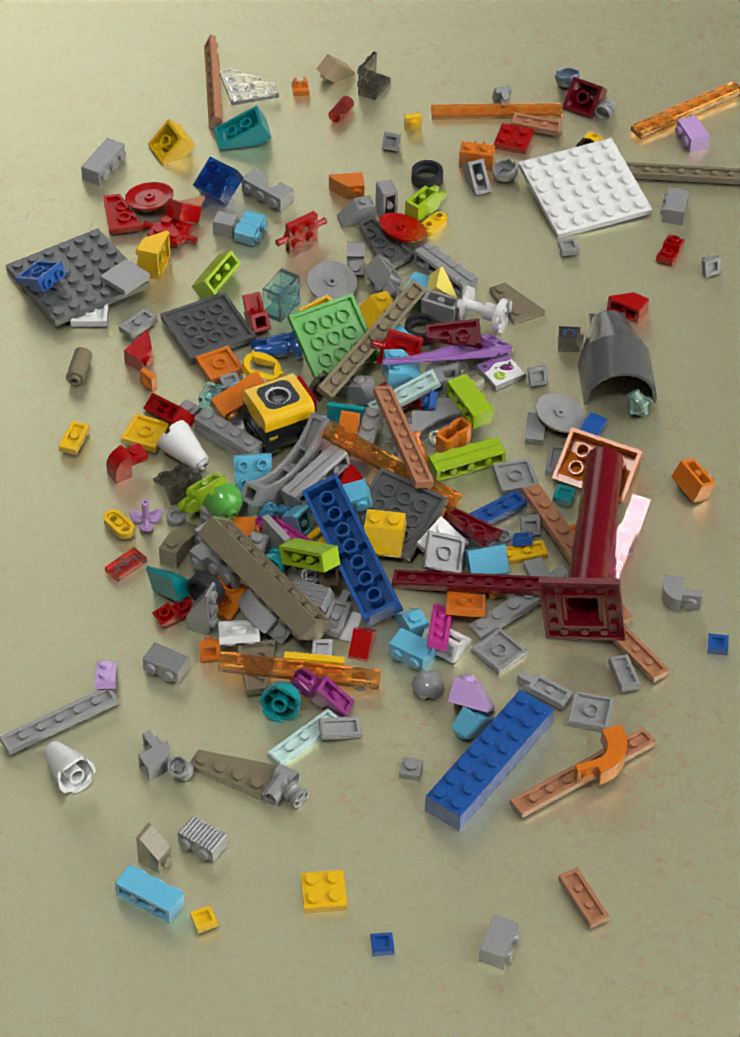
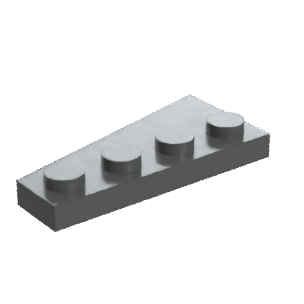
M373 216L359 223V229L375 255L378 254L388 259L394 268L414 259V252L405 244L388 237Z

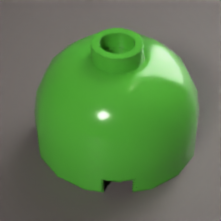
M233 483L218 486L214 489L216 493L212 496L209 493L205 497L203 505L212 516L233 519L238 515L243 505L241 491Z

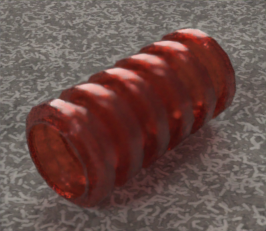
M346 95L343 96L329 111L330 120L339 123L353 108V99Z

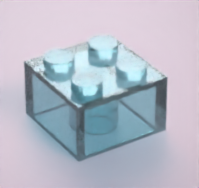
M281 268L263 287L264 310L268 311L269 318L281 323L300 304L301 284L299 275Z

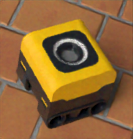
M293 373L242 391L244 427L248 434L263 442V453L273 454L279 452L282 446L298 441L306 427L311 412L315 413L312 398Z

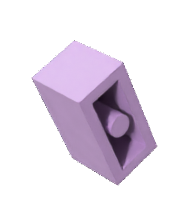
M696 116L677 120L675 133L689 152L708 149L710 135Z

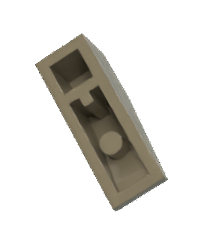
M186 522L168 534L159 547L160 563L178 569L188 555L189 550L195 545L194 529L198 526Z

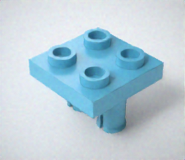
M271 453L233 455L235 485L241 491H243L246 481L259 479L272 471Z

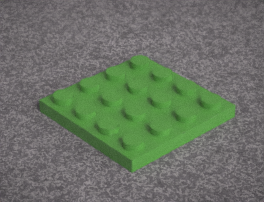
M353 293L287 317L315 383L323 381V376H328L369 330ZM378 349L370 355L362 366L377 360L379 355Z

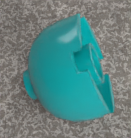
M286 681L271 683L263 691L259 700L263 708V714L277 723H282V720L292 721L297 716L302 703L298 689Z

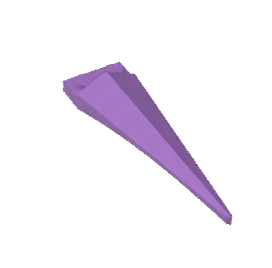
M492 334L481 335L482 348L450 345L417 355L383 359L382 365L488 359L497 357V355H503L504 353H511L512 345Z

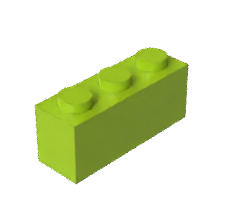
M232 250L221 253L215 257L191 287L201 300L213 296L240 266L241 262Z
M467 374L447 380L446 394L463 417L472 423V429L493 421L494 407L485 399L484 393L476 387L474 380H471Z
M294 538L279 545L281 562L285 565L319 572H326L340 565L338 546L299 538Z

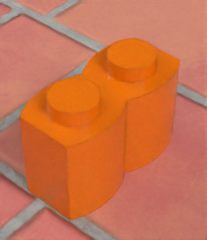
M459 417L452 421L450 426L440 429L436 434L435 451L442 453L451 448L466 446L471 441L472 423L464 417Z

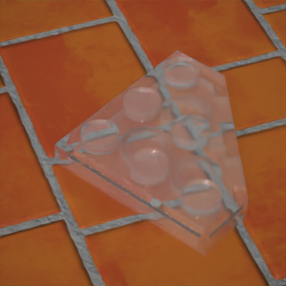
M236 68L220 71V78L231 106L279 98V91L275 82L262 81L261 77L250 73L248 75L243 74L241 70Z

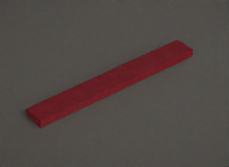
M395 569L392 587L393 589L540 596L539 577L547 576Z

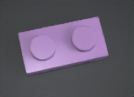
M108 660L96 662L95 689L116 688L117 662Z

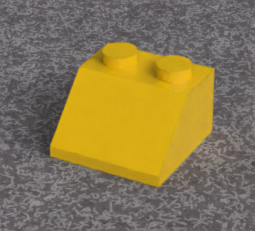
M167 119L148 145L160 162L167 164L185 158L194 148L195 143L181 125Z
M169 231L145 237L140 245L136 247L135 254L138 256L136 265L150 273L151 279L159 280L171 258Z
M388 291L370 295L359 306L368 329L392 304L393 300Z
M367 509L364 530L377 556L401 558L407 527L406 513Z

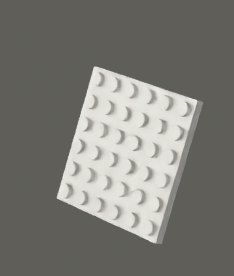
M612 138L520 161L518 164L557 239L652 214L650 204Z

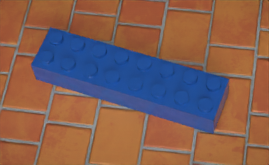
M337 474L302 490L326 543L338 546L340 565L338 567L368 628L403 611L404 609Z
M519 690L429 791L425 798V811L460 831L552 725L554 708Z

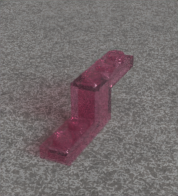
M632 494L622 525L617 524L613 535L607 578L620 579L629 554L632 555L651 504V499Z

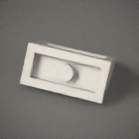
M429 627L424 629L422 638L426 640L428 638ZM450 629L449 637L451 638L448 639L446 652L435 649V655L455 663L470 645L472 639Z

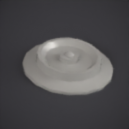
M325 261L316 264L310 269L307 275V286L310 292L317 298L328 294L334 300L351 293L354 294L357 288V277L353 270L345 264L336 261Z
M545 394L536 402L535 410L537 416L552 430L569 433L571 427L580 430L586 420L585 411L580 404L563 394Z

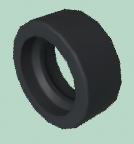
M421 160L412 167L411 181L419 189L424 186L431 188L434 185L440 187L443 183V168L436 161ZM426 172L435 174V176L423 177L419 174Z
M418 313L406 319L404 329L408 333L422 337L424 340L422 346H427L432 343L427 342L426 333L415 332L412 328L418 326L426 327L427 324H436L438 322L429 314Z
M204 570L197 571L186 584L189 595L196 601L208 586L214 582L216 592L218 593L216 605L225 596V589L217 577Z

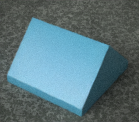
M497 543L488 545L485 548L480 546L464 549V560L469 573L510 574L505 544Z

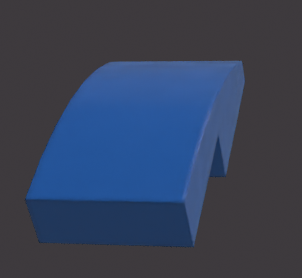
M590 412L580 430L599 436L608 419Z

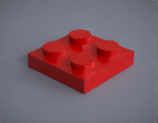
M502 123L494 141L495 149L526 155L534 135V129Z

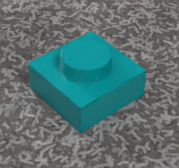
M558 484L552 502L571 507L576 494V488Z

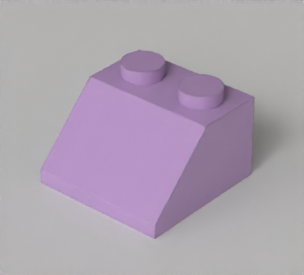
M461 674L459 677L454 678L448 702L483 712L494 710L493 702L481 681L475 680L476 676Z

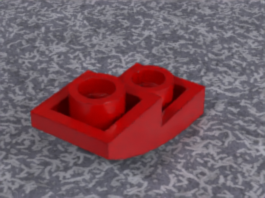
M668 235L663 242L662 249L656 256V261L672 266L685 240L676 235Z
M187 596L179 603L176 602L173 605L167 602L152 612V614L162 627H168L186 620L193 602Z

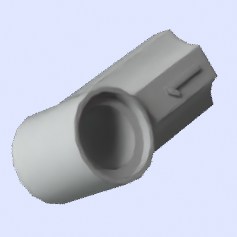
M279 764L273 773L271 782L262 792V797L267 803L278 805L283 798L285 788L291 782H298L300 773Z

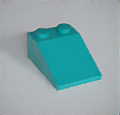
M257 105L214 128L220 150L258 146L272 138L267 119Z

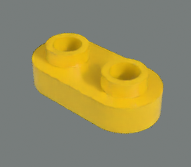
M435 212L422 222L427 230L426 237L435 236L447 225V215L445 213Z
M110 509L104 513L105 526L118 538L130 539L134 536L135 526L133 522L121 511Z

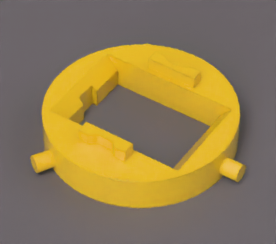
M252 350L251 353L245 356L242 363V370L246 376L256 371L250 369L251 361L260 366L273 367V375L258 371L260 376L265 378L266 382L277 379L285 373L281 371V366L274 357L263 352Z

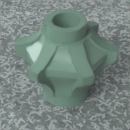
M639 389L626 395L628 402L627 413L629 415L635 414L641 418L649 413L648 409L653 402L652 399L645 397Z

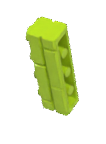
M498 437L486 438L477 443H468L463 447L451 448L448 451L428 456V468L435 482L492 467L494 463L505 462L506 450Z

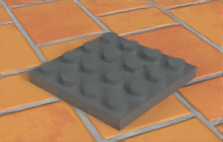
M225 292L160 314L162 322L190 363L195 362L196 356L225 346L234 349L251 343L252 340L256 339L255 333Z
M381 467L369 486L373 508L369 509L406 513L407 527L401 558L411 562L419 549L415 544L436 522L447 505L448 498L428 488H414L412 481ZM367 509L356 512L363 528Z

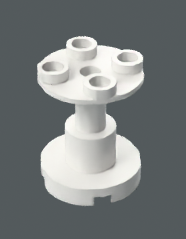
M466 286L463 299H459L456 306L459 309L457 319L465 320L469 312L473 311L481 314L482 319L492 322L491 331L502 333L509 321L507 315L508 312L512 311V301L502 298L498 305L490 302L482 304L474 301L475 288Z

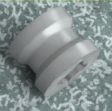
M297 781L291 782L283 791V798L290 800L295 808L302 806L309 797V792L306 789H302Z

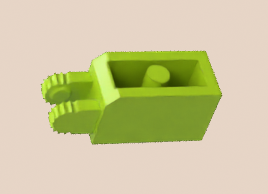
M437 185L431 188L427 186L422 187L405 201V215L421 222L440 207V202L446 198L447 191L441 190L438 192L439 187Z
M213 472L187 488V497L178 503V509L181 512L186 511L187 514L200 512L199 508L204 506L203 501L209 493L212 496L216 493L215 488L226 484V477Z

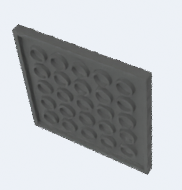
M99 228L6 265L7 272L15 278L37 260L62 262L66 275L59 282L54 283L46 292L31 291L29 286L19 284L55 326L150 288L149 282L146 281L127 295H124L101 281L100 276L127 258Z

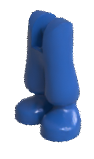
M293 331L251 341V348L255 352H263L272 357H285L289 354V351H292L297 359H303L302 351Z

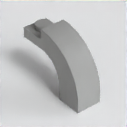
M247 587L238 599L241 610L264 634L268 633L282 644L292 630L284 626L278 620L279 616L276 613L270 612L265 607L266 603L256 598L252 593L253 590Z

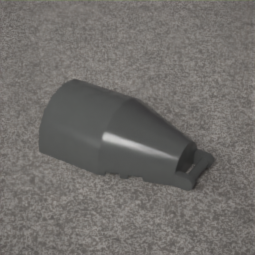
M614 310L602 311L596 315L595 313H589V329L578 361L583 404L587 405L591 391L600 382L611 377L623 375L637 377L646 381L650 386L652 401L656 403L657 394L649 349L626 320L625 313Z

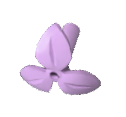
M143 499L141 501L142 513L136 510H129V515L134 523H143L139 527L141 531L149 532L153 530V526L150 523H157L161 519L163 510L160 508L149 512V501Z

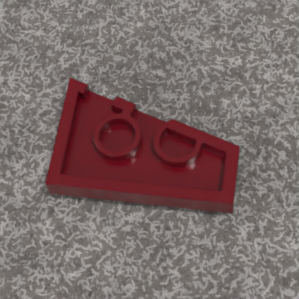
M477 318L427 324V342L482 348L480 320Z
M454 506L446 510L443 516L450 524L484 548L499 539L503 530Z

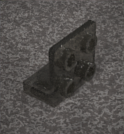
M374 51L370 56H367L365 62L357 70L358 95L372 100H376L391 82V77L376 73L377 52Z
M179 464L169 472L163 471L158 473V476L154 477L153 481L165 487L170 505L174 506L187 497V488L202 480V475L195 468Z

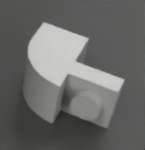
M347 242L346 266L352 269L356 276H364V242Z
M432 362L425 369V373L433 369L441 387L433 391L438 392V395L446 393L447 380L459 376L457 362L440 366L438 362Z
M664 575L661 600L667 609L675 613H680V608L700 610L702 591L683 589L684 577Z
M148 730L142 733L143 746L146 751L138 754L139 768L147 779L151 781L168 770L167 766L171 758L168 741L161 743L160 739L157 736L154 737L151 731Z

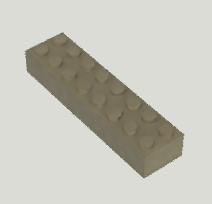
M211 516L197 533L202 538V543L209 548L211 547L215 551L214 555L218 559L224 560L228 564L227 568L240 577L241 583L250 587L253 590V595L259 600H263L266 603L265 607L270 612L276 613L279 616L278 620L292 630V635L295 638L308 641L320 639L333 624L230 519Z

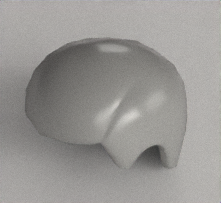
M510 158L506 161H498L492 167L494 178L500 182L507 183L517 176V162H513Z
M429 670L418 673L412 682L413 692L423 700L428 697L437 700L443 695L445 689L440 675Z

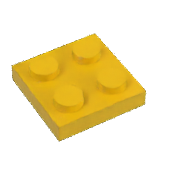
M136 413L123 433L121 443L130 446L139 443L144 450L156 453L159 448L158 441L163 433L167 435L170 430V423Z
M344 870L301 873L304 914L347 910Z

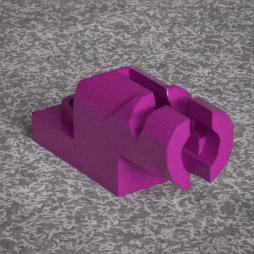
M304 667L295 671L293 676L296 678L289 681L298 690H301V694L312 701L319 709L328 705L340 717L347 716L355 702L326 675L318 678Z

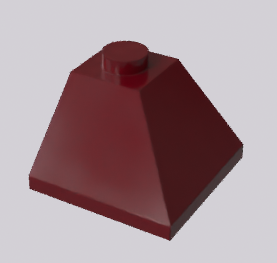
M573 77L562 108L593 118L595 109L606 97L608 90L597 84Z

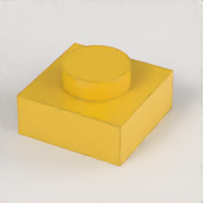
M420 112L404 114L405 131L421 129L422 115Z
M210 905L190 912V918L198 934L218 927V921Z

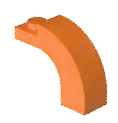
M622 725L602 729L600 742L605 754L598 759L575 765L573 777L576 784L596 779L598 784L601 785L619 774L623 768L627 751V737Z

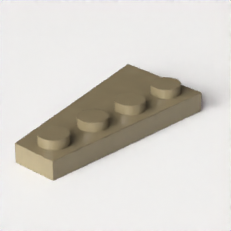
M198 750L189 762L192 764L194 772L261 801L263 799L262 792L271 782L273 773L278 766L204 750Z

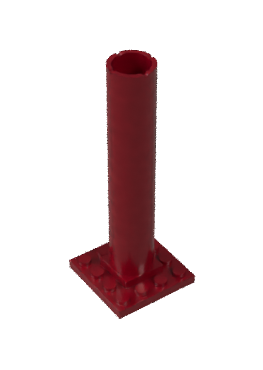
M596 447L590 450L586 457L568 577H539L538 583L546 639L625 641L626 631L620 579L607 578L624 463L622 455L611 447Z

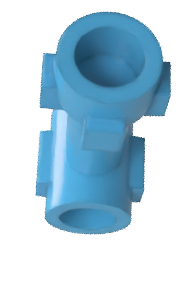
M268 502L263 505L259 515L261 518L267 514L271 517L278 515L279 518H282L292 507L281 504L277 508L274 503Z

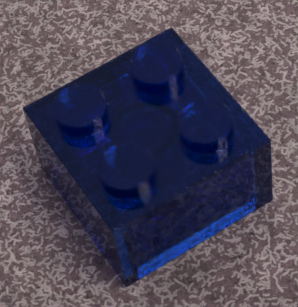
M209 157L193 186L199 193L227 206L244 177L237 169L213 157Z

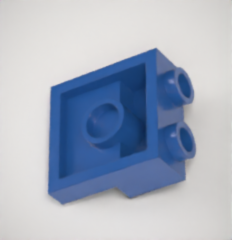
M37 260L14 279L17 284L29 286L31 291L43 293L49 290L54 283L63 279L66 272L60 261Z

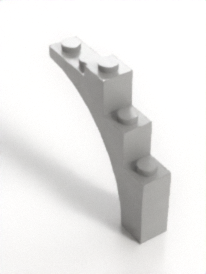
M437 398L434 411H412L411 418H408V424L412 432H421L419 437L421 442H423L440 429L450 426L452 421L463 417V415L450 398ZM386 431V442H389V450H393V456H397V458H394V470H397V475L405 477L406 467L390 431Z
M311 412L306 427L287 457L264 477L245 482L242 491L243 501L253 506L262 507L265 503L272 502L279 507L282 501L280 491L283 486L292 481L297 473L302 472L311 461H314L320 455L319 450L330 419Z
M243 501V505L236 517L248 509L247 502ZM205 506L199 508L202 524L194 529L197 546L189 550V562L194 569L210 571L211 574L220 577L224 584L231 586L235 590L241 586L240 577L232 573L227 568L228 564L224 560L218 559L214 555L215 551L211 547L209 548L201 541L202 538L197 534L212 516Z

